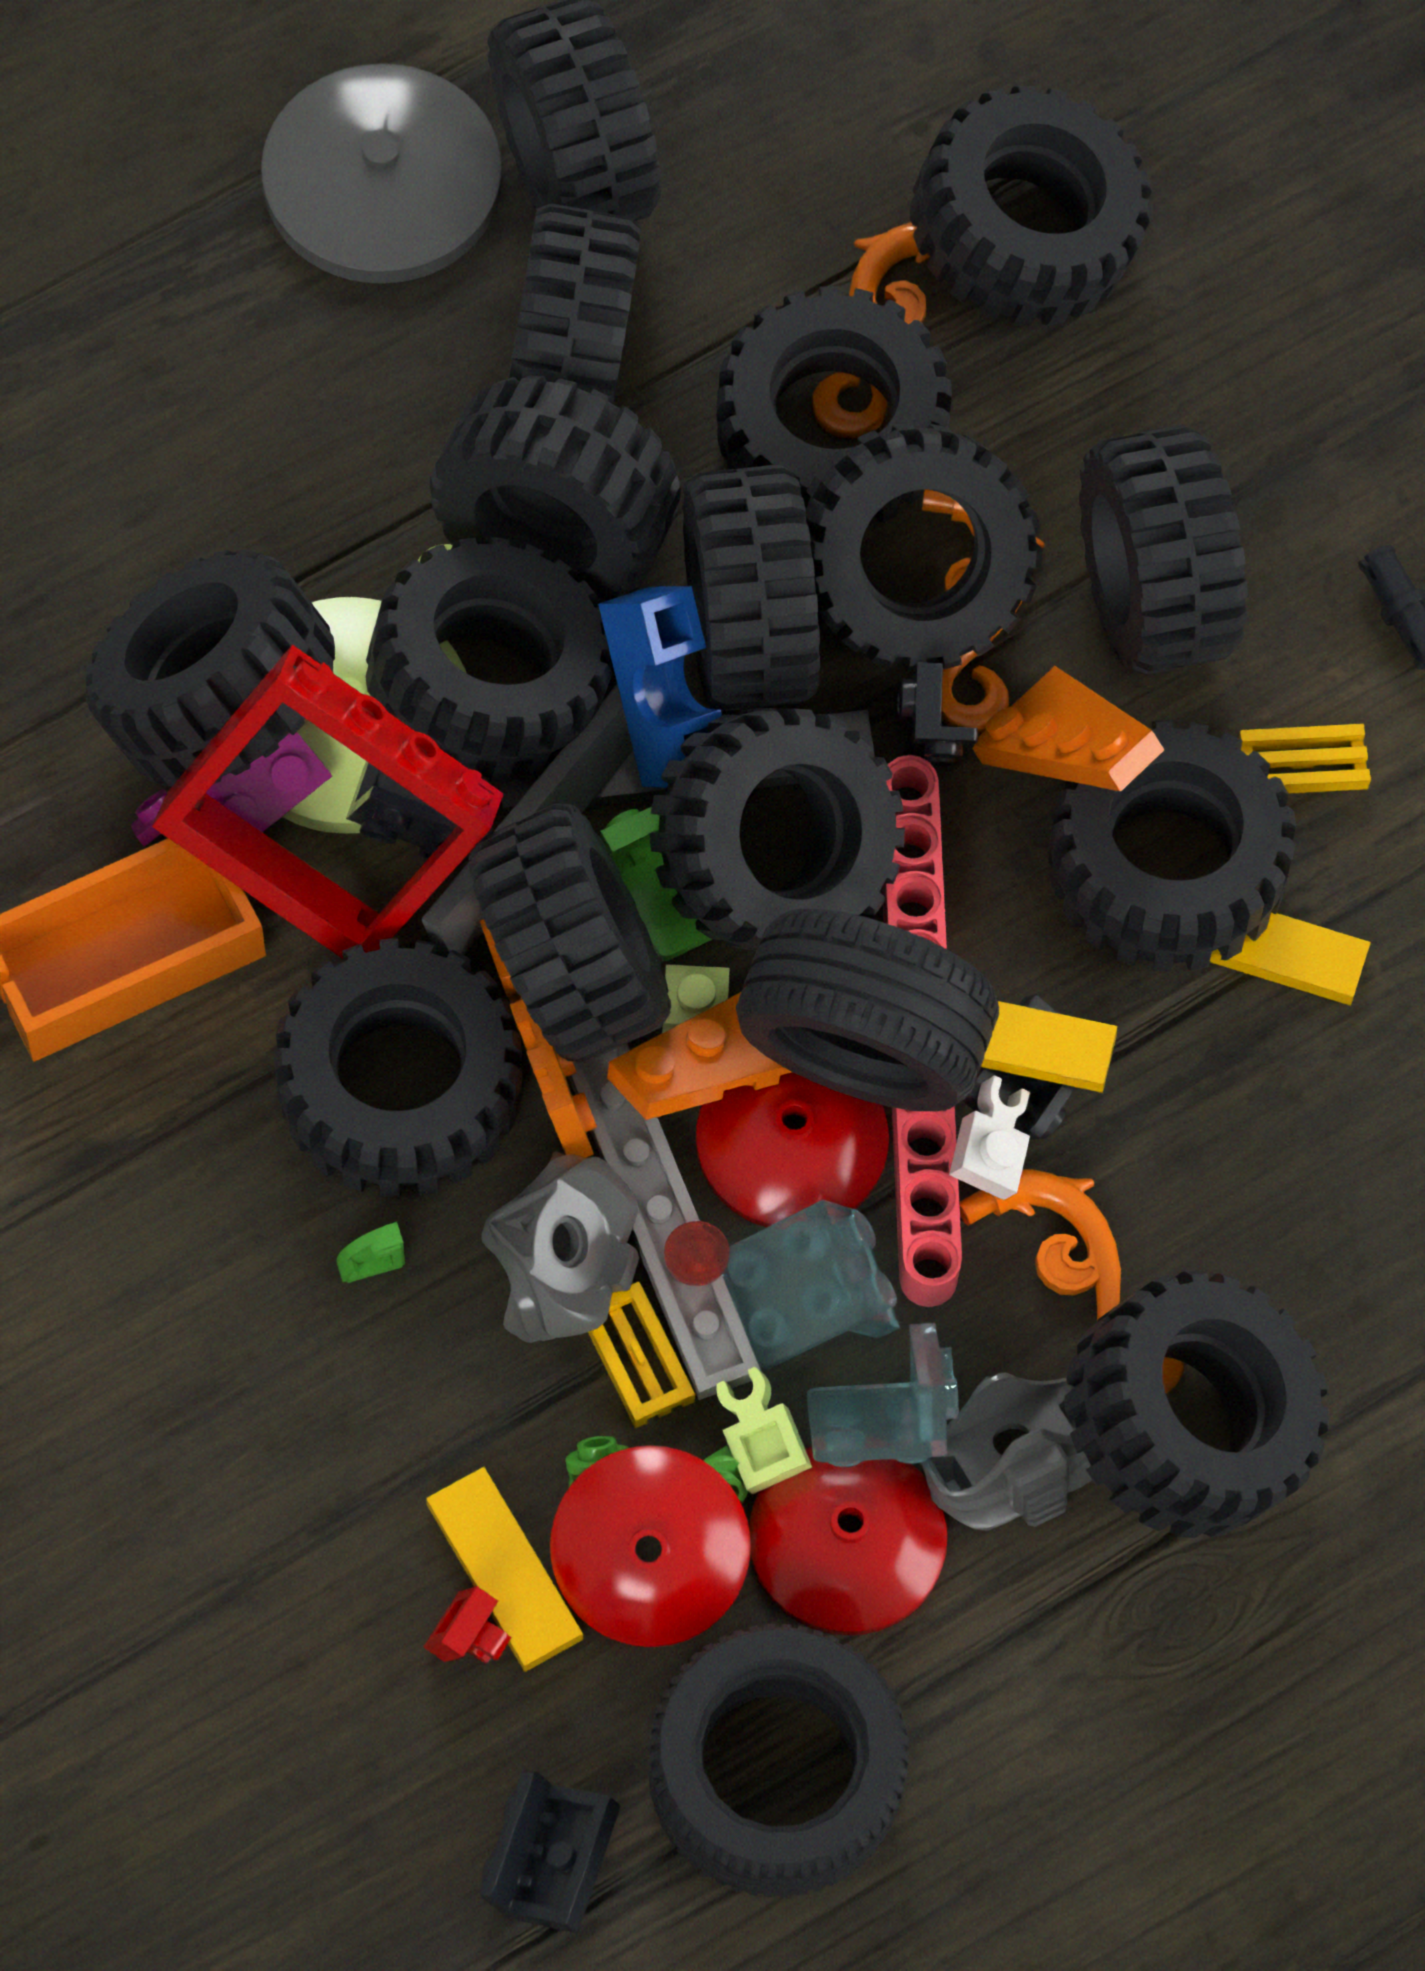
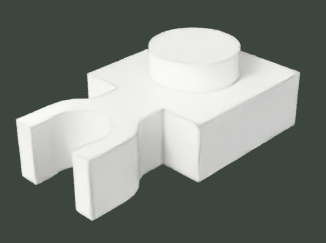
M994 1075L981 1083L977 1101L980 1112L975 1110L962 1118L949 1175L1005 1200L1018 1191L1030 1136L1014 1129L1016 1118L1023 1114L1027 1107L1030 1092L1020 1089L1009 1096L1006 1106L998 1095L1002 1079Z

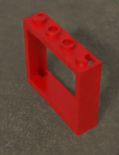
M292 644L170 788L152 827L343 959V950L358 944L362 945L364 953L380 950V939H392L476 844L488 833L494 822L503 793L482 779L480 772L468 769L441 750L431 737L414 731L387 712L386 708L377 699L370 695L362 694L335 675L324 662L322 664L318 663ZM282 703L289 706L458 825L380 913H377L206 794L214 782Z

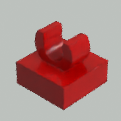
M478 1586L459 1591L425 1643L424 1648L444 1662L462 1658L466 1652L484 1663H488L491 1658L497 1661L511 1640V1637L506 1632L486 1621L499 1601Z

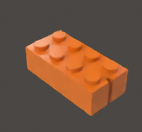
M169 838L0 914V997L4 1004L7 1003L9 1015L33 1062L266 956L262 925L245 892Z

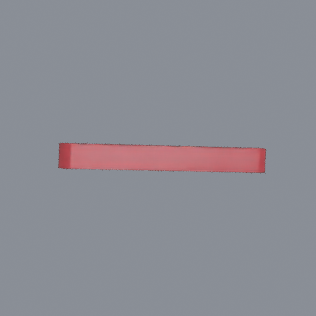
M901 756L888 764L893 773L892 778L886 781L889 791L908 787L919 791L922 797L911 801L901 798L904 810L895 813L896 828H905L904 845H916L926 854L918 858H907L896 850L899 847H895L892 862L899 864L900 868L894 884L884 883L882 886V895L885 896L883 923L899 927L947 949L939 780L936 770L930 762L919 756ZM914 902L923 905L929 912L923 916L913 917L903 913L899 907L904 903ZM955 1106L951 1109L937 1112L912 1111L892 1107L899 1281L903 1293L910 1301L919 1306L934 1307L942 1305L952 1297L957 1287L962 1261L958 1179L949 1175L956 1148ZM926 1138L937 1143L941 1150L934 1155H920L912 1150L909 1143L915 1139ZM919 1199H933L942 1206L944 1212L933 1217L922 1216L914 1210L911 1204ZM926 1259L936 1260L945 1267L947 1273L939 1278H926L917 1272L914 1265Z

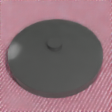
M369 64L350 67L327 75L307 86L277 116L265 142L261 165L266 207L272 222L286 243L297 254L321 270L345 279L365 283H397L414 280L430 275L452 264L467 253L484 234L493 219L501 193L500 149L494 130L480 107L465 92L444 78L428 71L396 64Z

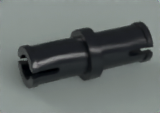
M1385 545L1364 556L1365 559L1358 562V567L1365 574L1383 606L1380 615L1385 624L1388 626L1394 625L1413 658L1416 669L1422 670L1425 669V592L1421 588L1416 589L1395 554L1396 550L1392 545Z

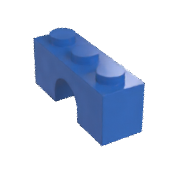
M692 586L646 587L598 604L642 787L667 788L668 783L661 779V775L669 760L683 761L686 756L681 752V745L693 733H708V722L722 716L721 709L705 708L694 699L688 689L684 676L683 665L685 655L706 648Z

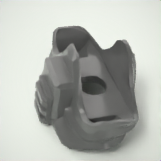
M554 1151L549 1164L540 1175L514 1199L490 1214L485 1222L481 1235L482 1242L498 1258L510 1281L511 1292L504 1315V1328L525 1342L532 1343L538 1340L546 1341L580 1335L599 1328L607 1320L612 1292L627 1291L631 1287L639 1255L636 1248L628 1244L627 1241L638 1213L637 1200L628 1185L603 1159L599 1157L586 1159L576 1154L563 1155L560 1152Z
M1006 1372L995 1376H986L977 1385L969 1400L956 1417L931 1439L921 1451L920 1462L925 1470L931 1498L936 1505L957 1521L975 1530L985 1531L1004 1525L1020 1516L1024 1518L1027 1525L1036 1527L1065 1513L1068 1506L1067 1493L1079 1489L1092 1481L1086 1472V1469L1091 1465L1084 1451L1076 1452L1070 1433L1076 1429L1074 1419H1067L1065 1395L1073 1390L1074 1387L1067 1384L1066 1378L1035 1381L1022 1379ZM1009 1429H1018L1026 1433L1014 1440L1003 1455H1000L995 1450L994 1440L1001 1432Z

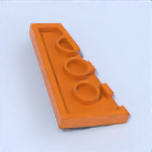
M1056 666L1049 670L1011 707L1004 708L994 714L987 721L986 730L978 737V742L972 748L981 763L985 765L1120 792L1164 751V748L1151 729Z
M484 919L479 920L500 980L510 1000V1008L543 1094L542 1097L565 1154H576L584 1158L592 1156L594 1153L586 1132L598 1127L585 1093L581 1092L572 1096L566 1077L577 1073L574 1062L561 1058L556 1053L554 1046L549 1045L543 1037L540 1027L532 1020L520 994L518 995L512 984L511 976L504 962L499 957L494 946V939L490 930L487 929Z
M740 992L609 1061L607 1079L642 1117L648 1120L721 1100L725 1090L744 1085L753 1086L757 1090L779 1084L780 1075L791 1073L792 1071L766 1057L752 1046L741 1033L736 1012Z

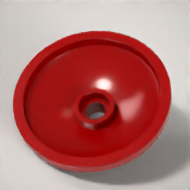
M794 1072L780 1075L779 1084L755 1090L753 1086L744 1085L725 1090L721 1100L703 1104L699 1112L696 1129V1150L702 1173L715 1195L733 1212L754 1224L782 1231H805L824 1227L841 1220L856 1210L870 1196L878 1184L886 1164L889 1130L883 1105L837 1092ZM789 1115H798L804 1119L806 1124L800 1129L793 1130L787 1128L782 1120Z
M853 1440L825 1442L809 1447L805 1450L812 1468L759 1491L754 1502L749 1523L750 1558L758 1581L770 1599L784 1613L812 1629L837 1635H861L893 1626L912 1614L926 1600L939 1579L947 1549V1526L944 1512L932 1500L930 1488L924 1475L905 1458L889 1449ZM845 1515H853L861 1521L862 1528L857 1532L848 1533L839 1527L838 1520Z
M655 1445L636 1446L611 1453L582 1472L571 1484L558 1506L553 1521L550 1541L553 1572L562 1595L573 1611L587 1625L600 1634L621 1643L643 1647L667 1646L686 1641L699 1635L716 1623L731 1607L743 1586L748 1571L751 1550L750 1531L744 1508L727 1480L711 1465L688 1452ZM644 1536L657 1538L662 1546L660 1557L654 1561L641 1559L636 1552V1544L640 1538Z

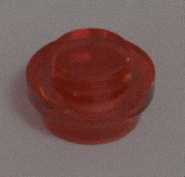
M691 1221L675 1228L666 1240L664 1247L666 1267L670 1274L683 1284L690 1286L708 1285L722 1276L729 1263L730 1249L726 1237L717 1227L707 1222Z

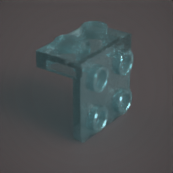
M821 1200L727 1247L721 1252L719 1266L725 1284L760 1368L771 1369L846 1331L879 1339L900 1328L893 1309L897 1303L895 1291L889 1279L880 1272L872 1249L876 1246L874 1231L866 1217L858 1210Z
M935 1323L909 1324L910 1383L816 1387L807 1391V1411L812 1453L816 1461L848 1467L857 1465L865 1460L896 1459L904 1463H918L930 1457L947 1456V1419L959 1417L958 1387L956 1378H953L951 1347L939 1348Z

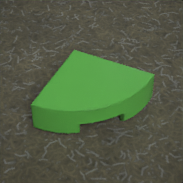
M397 1222L362 1235L348 1244L339 1253L336 1263L342 1282L347 1281V1283L395 1270L405 1265L404 1244Z

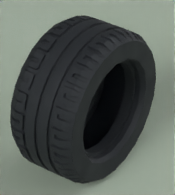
M796 909L785 912L765 928L736 1005V1012L741 1033L752 1046L779 1065L810 1081L846 1095L893 1108L937 1112L951 1109L971 1094L999 1016V1004L995 989L987 977L961 957L928 939L899 927L854 914L825 909Z
M765 1624V1628H759L757 1625L749 1627L748 1631L743 1632L742 1629L733 1631L731 1636L727 1637L724 1635L718 1638L716 1643H709L704 1646L701 1653L696 1652L690 1658V1661L678 1670V1676H673L668 1689L661 1696V1703L657 1706L651 1728L648 1760L650 1794L654 1802L656 1816L660 1817V1825L667 1832L672 1845L676 1844L677 1851L684 1858L686 1857L695 1869L699 1867L702 1870V1874L706 1877H713L717 1883L724 1887L726 1884L732 1886L731 1890L741 1892V1890L748 1891L747 1894L757 1896V1893L764 1894V1897H774V1895L790 1897L791 1894L795 1893L798 1896L805 1895L808 1891L813 1890V1892L823 1890V1887L827 1884L831 1887L839 1879L850 1876L854 1868L859 1869L865 1863V1860L877 1851V1846L882 1844L887 1832L892 1827L902 1799L908 1771V1737L905 1735L907 1728L905 1721L902 1719L900 1705H896V1696L892 1690H889L884 1676H879L878 1669L872 1663L868 1664L866 1658L860 1652L856 1654L853 1651L854 1647L846 1643L844 1645L839 1643L838 1638L832 1635L830 1637L824 1636V1632L814 1630V1632L807 1631L808 1628L803 1626L791 1628V1624H781V1627H775V1624ZM786 1696L814 1705L838 1726L851 1751L853 1775L846 1792L828 1812L801 1825L769 1827L740 1817L716 1796L703 1770L702 1751L709 1732L729 1710L754 1698Z

